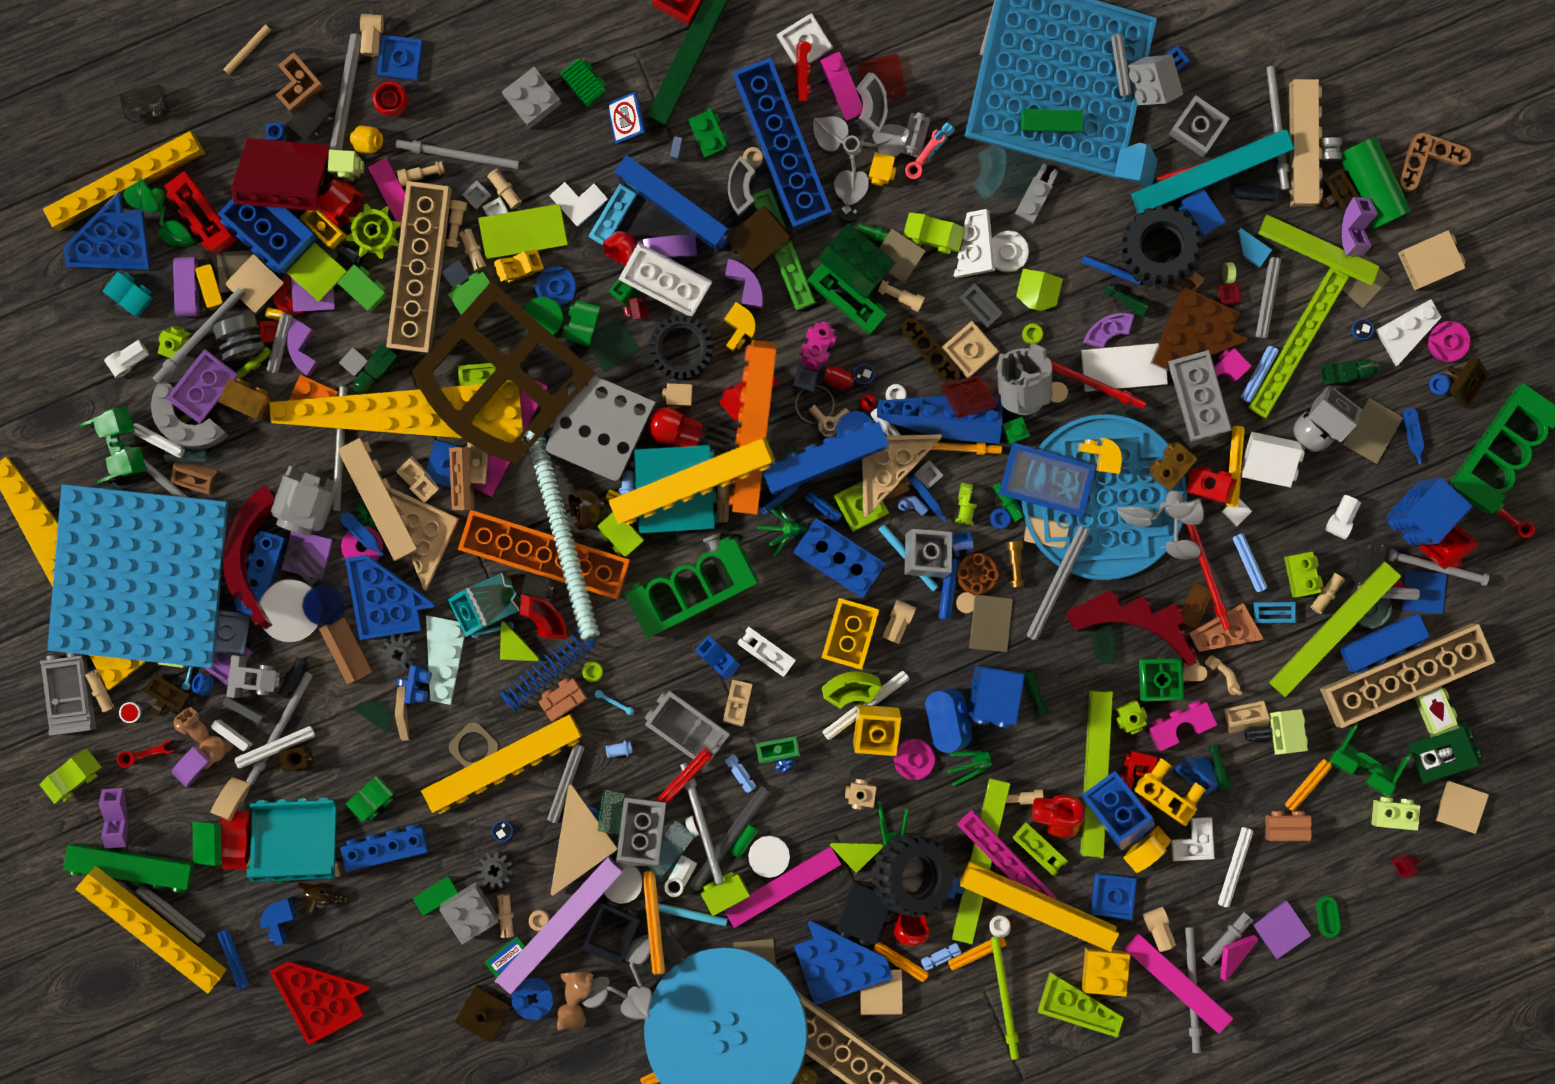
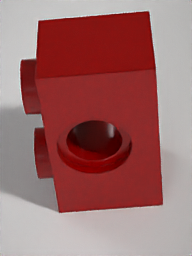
M1200 466L1199 469L1192 468L1186 492L1193 496L1230 504L1237 480L1231 477V473L1219 471V474L1212 473V469ZM1215 479V480H1216V485H1215V487L1212 488V489H1209V488H1208V483H1209L1211 480Z

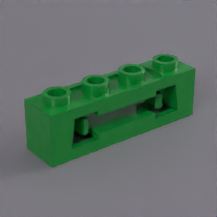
M822 263L807 280L808 284L869 336L887 315L884 313L886 309L878 302L872 303L868 299L870 296L864 299ZM828 276H831L837 282V286L862 307L865 305L873 312L871 314L865 307L861 310L859 315L867 320V322L862 320L856 314L857 311L832 289L828 291L820 283L822 282L830 289L834 285V281L828 278Z

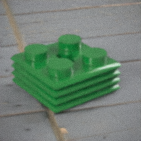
M1182 659L1139 660L1140 699L1142 701L1184 699ZM1160 674H1162V676L1166 678V681H1164L1161 686L1160 683L1157 682V678L1160 677Z

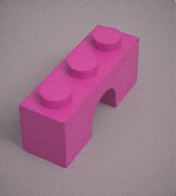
M1234 348L1230 351L1226 349L1218 356L1220 361L1214 366L1216 376L1225 375L1234 382L1251 365Z
M1194 701L1188 704V709L1183 711L1177 709L1169 713L1170 717L1164 720L1160 717L1151 721V726L1147 727L1157 750L1162 751L1180 743L1176 736V729L1183 722L1190 723L1194 732L1198 734L1216 726L1217 723L1207 702Z

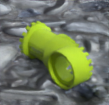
M961 482L958 496L960 510L958 518L955 519L957 523L974 524L972 518L977 505L969 503L973 484Z

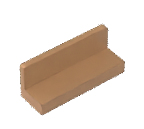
M468 447L449 448L452 510L474 509V485L470 483Z
M345 618L319 629L347 684H351L372 673Z

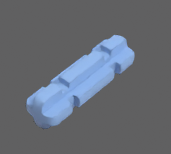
M731 755L725 760L728 767H732L731 771L739 783L743 784L742 787L745 792H751L756 788V784L753 780L750 781L749 774L743 765L738 763L739 759L736 755Z
M954 943L949 946V949L944 948L931 954L932 957L930 958L928 956L923 958L921 963L925 970H930L934 968L933 965L936 964L938 966L950 960L952 956L960 955V948Z

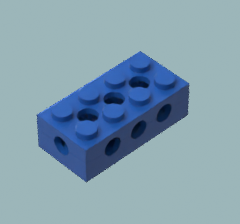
M815 518L793 552L861 598L865 596L886 564L817 518ZM817 542H826L828 546L827 551L824 553L818 552L816 550ZM841 552L845 556V561L842 564L834 562L833 556L835 553ZM853 564H859L862 567L860 575L855 576L851 573V566Z

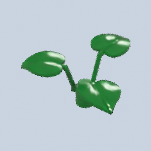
M142 178L125 190L124 198L132 207L151 213L160 212L159 224L162 228L158 230V235L167 244L175 247H189L196 243L191 233L181 223L177 221H167L164 223L166 208L163 205L167 195L163 190L155 188L151 191Z

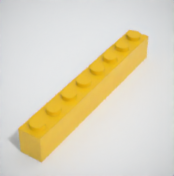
M189 131L43 208V211L51 226L60 231L100 210L117 193H121V198H123L125 190L142 178L146 185L201 157L205 152L197 137Z
M764 437L609 500L617 523L624 522L625 525L637 521L636 517L643 514L645 518L655 514V509L659 507L665 510L675 506L674 501L679 499L682 502L693 499V494L699 491L702 495L713 490L712 486L720 483V486L723 487L732 483L731 478L739 476L740 479L752 475L751 470L758 468L760 472L770 468V463L775 461L767 439Z
M569 714L421 790L431 812L433 813L438 810L440 814L450 809L449 804L455 801L457 804H460L469 799L468 794L475 791L477 795L487 790L486 785L492 782L494 785L506 780L505 775L512 772L514 776L524 771L523 766L529 763L531 766L542 762V756L549 754L551 757L561 752L560 747L566 744L568 747L579 743L578 738L582 734L572 714Z
M97 866L77 886L76 890L206 993L210 992L227 970Z

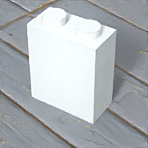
M1251 432L1242 462V477L1291 487L1292 482L1296 481L1298 477V463L1302 462L1304 458V450H1302L1301 443Z

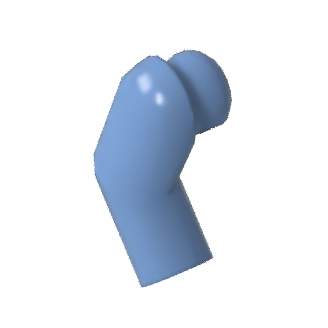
M916 496L903 497L898 502L900 510L915 509L921 516L929 510Z

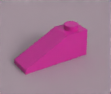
M840 52L820 60V67L846 121L860 115L863 105Z

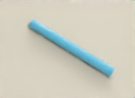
M884 524L878 530L905 559V547ZM920 576L932 591L939 587L931 577Z
M658 903L659 912L721 926H726L728 918Z

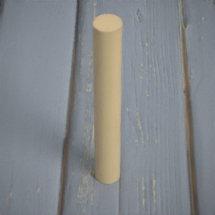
M265 24L223 70L230 75L267 36L271 29Z

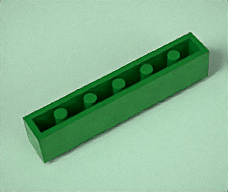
M72 843L67 845L63 870L70 871V875L82 876V873L88 874L97 866L116 882L127 880L136 886H143L146 883L152 884L151 887L155 889L170 887L174 892L183 893L185 890L192 888L196 863Z

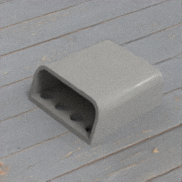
M593 376L588 382L589 385L585 386L558 416L546 445V450L553 455L613 481H619L654 411L656 402L597 376ZM572 382L567 394L570 395L578 385ZM599 387H605L607 389L608 394L606 395L600 391H597V389ZM619 395L625 396L627 403L616 399V397ZM640 403L645 405L646 411L636 408L635 405Z

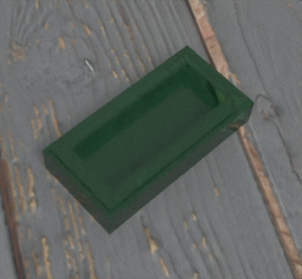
M603 790L598 832L614 835L620 834L624 793Z

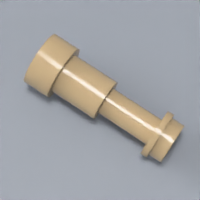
M436 161V165L422 169L417 167L409 170H397L401 187L406 186L407 181L421 180L424 176L436 173L441 176V174L445 173L442 161Z
M451 200L449 221L451 228L449 239H445L446 246L458 248V244H460L457 241L459 225H462L463 213L467 208L466 202Z
M882 281L878 292L882 295L884 292L898 298L900 302L910 306L912 310L919 312L925 297L919 294L916 296L905 290H898L888 285V281Z
M1043 790L1007 795L1006 803L1033 804L1035 798H1043Z

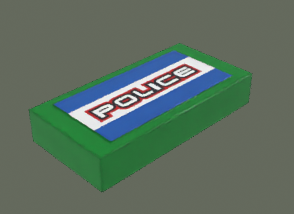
M517 935L484 963L497 978L526 945Z

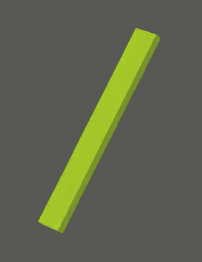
M1332 267L1329 268L1247 409L1264 419L1268 417L1350 276Z
M1384 562L1269 683L1286 697L1401 576Z
M989 778L980 819L998 836L1010 782ZM974 843L970 862L990 870L992 860ZM965 888L964 894L961 896L952 940L969 944L973 943L984 896Z

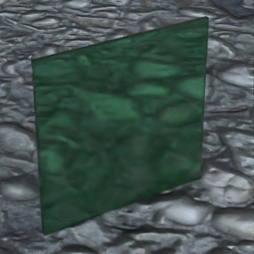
M619 316L595 330L590 346L592 353L604 372L639 351Z

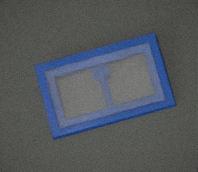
M1012 443L999 495L1083 517L1096 465Z

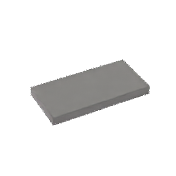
M1207 350L1168 361L1190 442L1231 431L1210 351Z

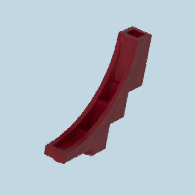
M1110 589L1065 613L1074 632L1102 623H1124L1138 626L1166 641L1179 654L1187 667L1197 663L1195 659L1197 654L1192 646L1189 647L1185 641L1188 639L1185 631L1177 626L1185 622L1183 619L1185 614L1180 606L1177 607L1175 603L1152 614L1153 607L1148 599L1145 600L1143 596L1120 607L1121 600L1116 592L1113 593Z

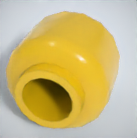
M360 125L351 133L350 142L357 152L374 154L382 147L383 136L376 127Z

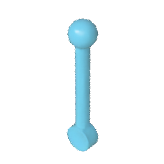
M507 622V624L513 629L514 624L512 622ZM501 626L477 631L471 635L473 638H477L482 634L499 631Z
M189 666L186 681L182 684L184 690L191 688L189 682L194 666Z
M601 690L595 692L596 698H603L625 710L628 715L634 713L632 707H626L609 698Z

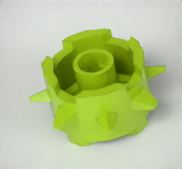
M364 204L363 213L361 212L356 217L348 218L352 223V233L346 237V240L353 241L360 246V257L370 252L377 254L380 259H383L384 252L391 246H399L398 241L395 239L396 229L402 224L401 222L392 221L388 217V206L379 211L371 209L368 204ZM377 227V234L372 236L370 230L372 228L375 230Z

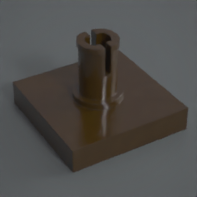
M1473 355L1462 371L1450 366L1448 368L1450 372H1445L1451 381L1454 382L1449 389L1459 406L1467 409L1489 376L1480 359Z
M476 985L455 1023L491 1043L512 1005Z

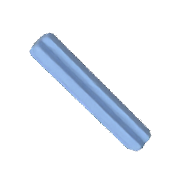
M1273 346L1267 347L1241 395L1243 401L1248 403L1252 401L1278 353L1277 348Z
M1238 534L1233 537V541L1257 592L1267 589V585L1244 534Z

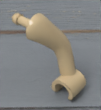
M1209 656L1205 664L1212 670L1218 668L1223 672L1227 679L1229 693L1231 695H1242L1234 672L1216 657Z

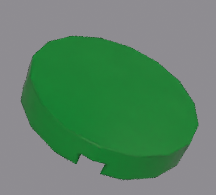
M546 296L535 297L524 308L528 314L552 335L560 330L564 314L562 307L556 300Z

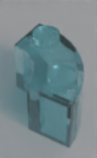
M991 145L978 154L980 172L972 184L982 200L991 196L1004 179L1007 164L1006 153L1003 147Z
M677 820L672 825L667 824L663 828L658 866H646L659 878L667 872L695 837L692 832Z

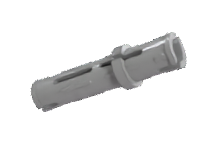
M1243 912L1232 926L1229 925L1227 927L1228 930L1202 958L1213 967L1216 961L1223 955V946L1235 942L1237 938L1240 939L1242 937L1241 934L1253 920Z

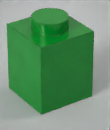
M1022 417L1002 425L1001 429L1008 445L1030 436Z

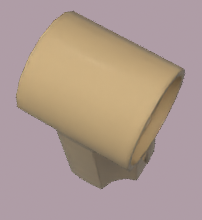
M361 14V55L379 56L380 36L384 29L383 15Z
M897 599L883 637L899 644L907 624L909 625L916 607Z
M1163 907L1143 914L1145 923L1149 931L1152 932L1159 952L1176 946L1168 926L1169 920Z

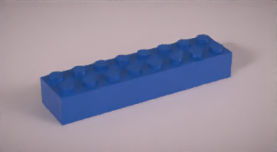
M771 57L732 72L733 80L792 230L831 216V208Z

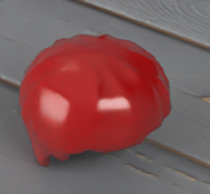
M395 81L383 82L372 94L374 107L380 114L386 117L401 115L406 110L409 102L404 86Z
M623 231L613 233L602 244L605 256L623 265L627 264L637 246L634 238L629 233Z
M900 914L894 929V935L897 940L905 946L923 945L930 935L925 915L914 917Z

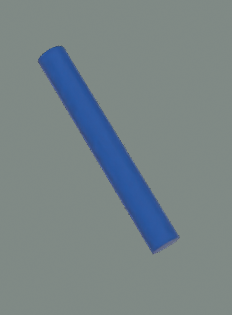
M1085 255L1082 258L1081 263L1138 285L1141 280L1139 282L1134 280L1133 274H1129L1127 271Z

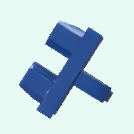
M410 666L408 679L397 678L396 685L406 687L404 703L427 702L428 691L420 690L421 682L430 683L432 672L425 670L424 666Z

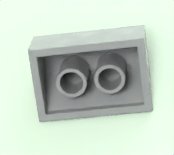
M624 798L616 859L617 864L658 866L666 803Z

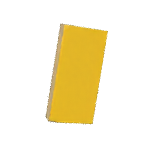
M208 264L195 270L206 307L209 310H214L222 304L212 267Z

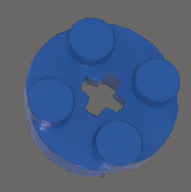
M539 977L524 979L512 994V1006L521 1017L526 1019L538 1020L545 1016L552 1008L554 1002L550 984ZM536 993V998L539 1001L537 1003H530L527 997L528 994L533 995Z

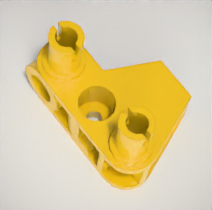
M1160 758L1151 774H1145L1138 781L1134 791L1186 826L1196 812V803L1206 789L1195 782L1185 798H1181L1162 785L1161 781L1169 768H1171V765ZM1152 783V791L1145 793L1144 786ZM1174 797L1175 799H1177V801L1173 805V807L1170 808L1168 805Z

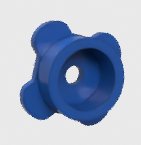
M283 122L266 124V140L286 141L287 137L284 134L285 124Z
M791 758L775 762L777 766L775 769L777 772L782 771V773H786L793 769V765L796 762Z

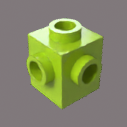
M172 326L163 330L159 336L160 346L158 354L172 358L190 339L191 333L184 331V328L180 326Z
M1134 700L1115 708L1119 716L1116 718L1117 724L1120 729L1124 728L1125 732L1134 734L1142 731V726L1147 725L1145 719H1148L1145 709L1143 707L1140 708L1137 701ZM1133 715L1134 719L1130 721V717Z

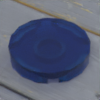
M320 584L313 586L306 592L303 598V613L310 622L316 625H331L340 619L344 612L343 596L336 588L330 585Z

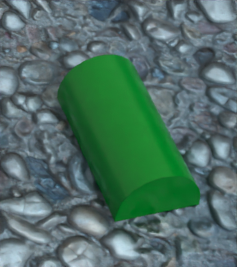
M1373 137L1342 152L1341 162L1359 197L1370 198L1378 213L1370 222L1373 229L1412 212L1377 137Z

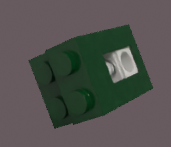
M1460 720L1457 721V725L1446 730L1410 741L1408 747L1423 783L1474 768L1481 764L1483 752L1479 746H1476L1474 742L1475 733L1472 727H1468L1467 722L1463 723ZM1449 744H1450V746L1447 747V748L1445 747V749H1444V748H1442L1441 750L1438 749V748H1440V747H1443V746H1446V745H1449ZM1454 753L1455 757L1443 760L1444 757L1448 758V756H1452V754ZM1426 754H1433L1436 757V761H1429Z

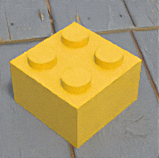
M858 705L853 739L855 753L897 755L901 724L899 708Z
M1085 947L1082 990L1085 993L1126 997L1130 954L1127 951L1112 950L1109 952L1105 949Z

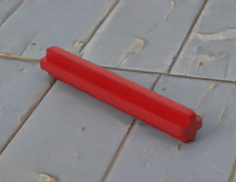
M704 748L657 797L655 802H663L667 805L712 758V752Z

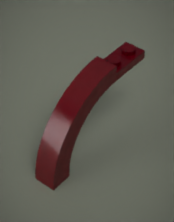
M267 485L257 490L241 506L230 524L223 550L224 574L231 594L237 600H241L246 609L250 608L253 613L250 617L256 626L260 625L265 630L271 627L272 623L250 586L247 575V554L256 531L272 515L271 509L276 496Z

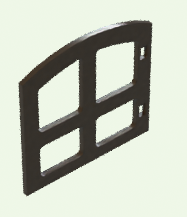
M492 281L412 371L427 402L455 433L478 449L515 464L519 462L596 374ZM494 303L502 306L528 330L527 335L509 355L501 352L475 328V324ZM465 340L494 365L495 371L462 409L456 410L440 388L433 373L458 343ZM540 343L545 344L574 370V374L555 395H550L521 369V364ZM508 380L512 381L541 407L540 413L513 443L496 438L472 424L474 417ZM574 382L578 386L568 395L565 390ZM531 431L535 435L526 444L522 441V438Z

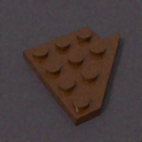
M1183 287L1150 364L1170 372L1168 361L1207 350L1210 351V355L1246 342L1247 338L1232 332L1240 312Z

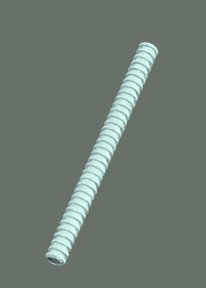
M529 431L526 434V440L529 442L535 434ZM543 433L529 451L531 452V458H533L532 462L535 464L534 469L537 470L536 475L539 476L537 480L540 482L539 487L542 488L541 493L544 494L542 498L545 500L544 505L547 506L545 509L549 512L547 516L550 518L549 523L552 524L550 527L554 530L552 532L553 536H555L554 541L557 542L556 547L559 548L557 553L560 554L559 559L562 560L561 566H564L562 571L565 572L564 577L567 578L565 582L568 584L569 596L572 597L571 602L574 603L572 607L575 609L574 614L577 615L576 620L579 621L577 625L580 627L581 639L591 640L598 637L600 633L597 631L596 619L593 618L595 615L591 612L593 608L590 606L591 601L588 600L589 594H586L588 590L585 588L584 576L581 575L583 572L579 569L581 565L578 563L579 558L576 557L578 554L574 551L576 547L573 545L574 540L571 539L572 534L569 533L571 529L568 527L569 522L566 521L567 515H564L566 511L563 509L564 504L561 503L562 498L559 497L561 493L558 491L559 486L556 485L557 480L554 479L556 475L553 473L554 468L551 467L553 464L550 461L549 452L546 450L547 444L545 443L546 439Z

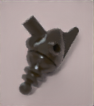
M298 883L297 885L298 888L304 890V897L310 901L305 913L311 916L316 908L321 910L325 905L328 906L332 902L340 904L341 901L344 903L349 901L348 896L342 897V893L338 895V892L333 893L326 886Z

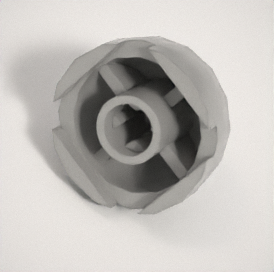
M1306 411L1295 422L1293 428L1294 436L1297 439L1296 441L1301 443L1302 450L1308 449L1311 452L1322 451L1335 440L1330 438L1324 429L1317 427L1308 418L1309 412Z

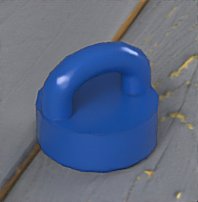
M203 673L197 674L192 682L193 692L200 695H208L214 687V679Z

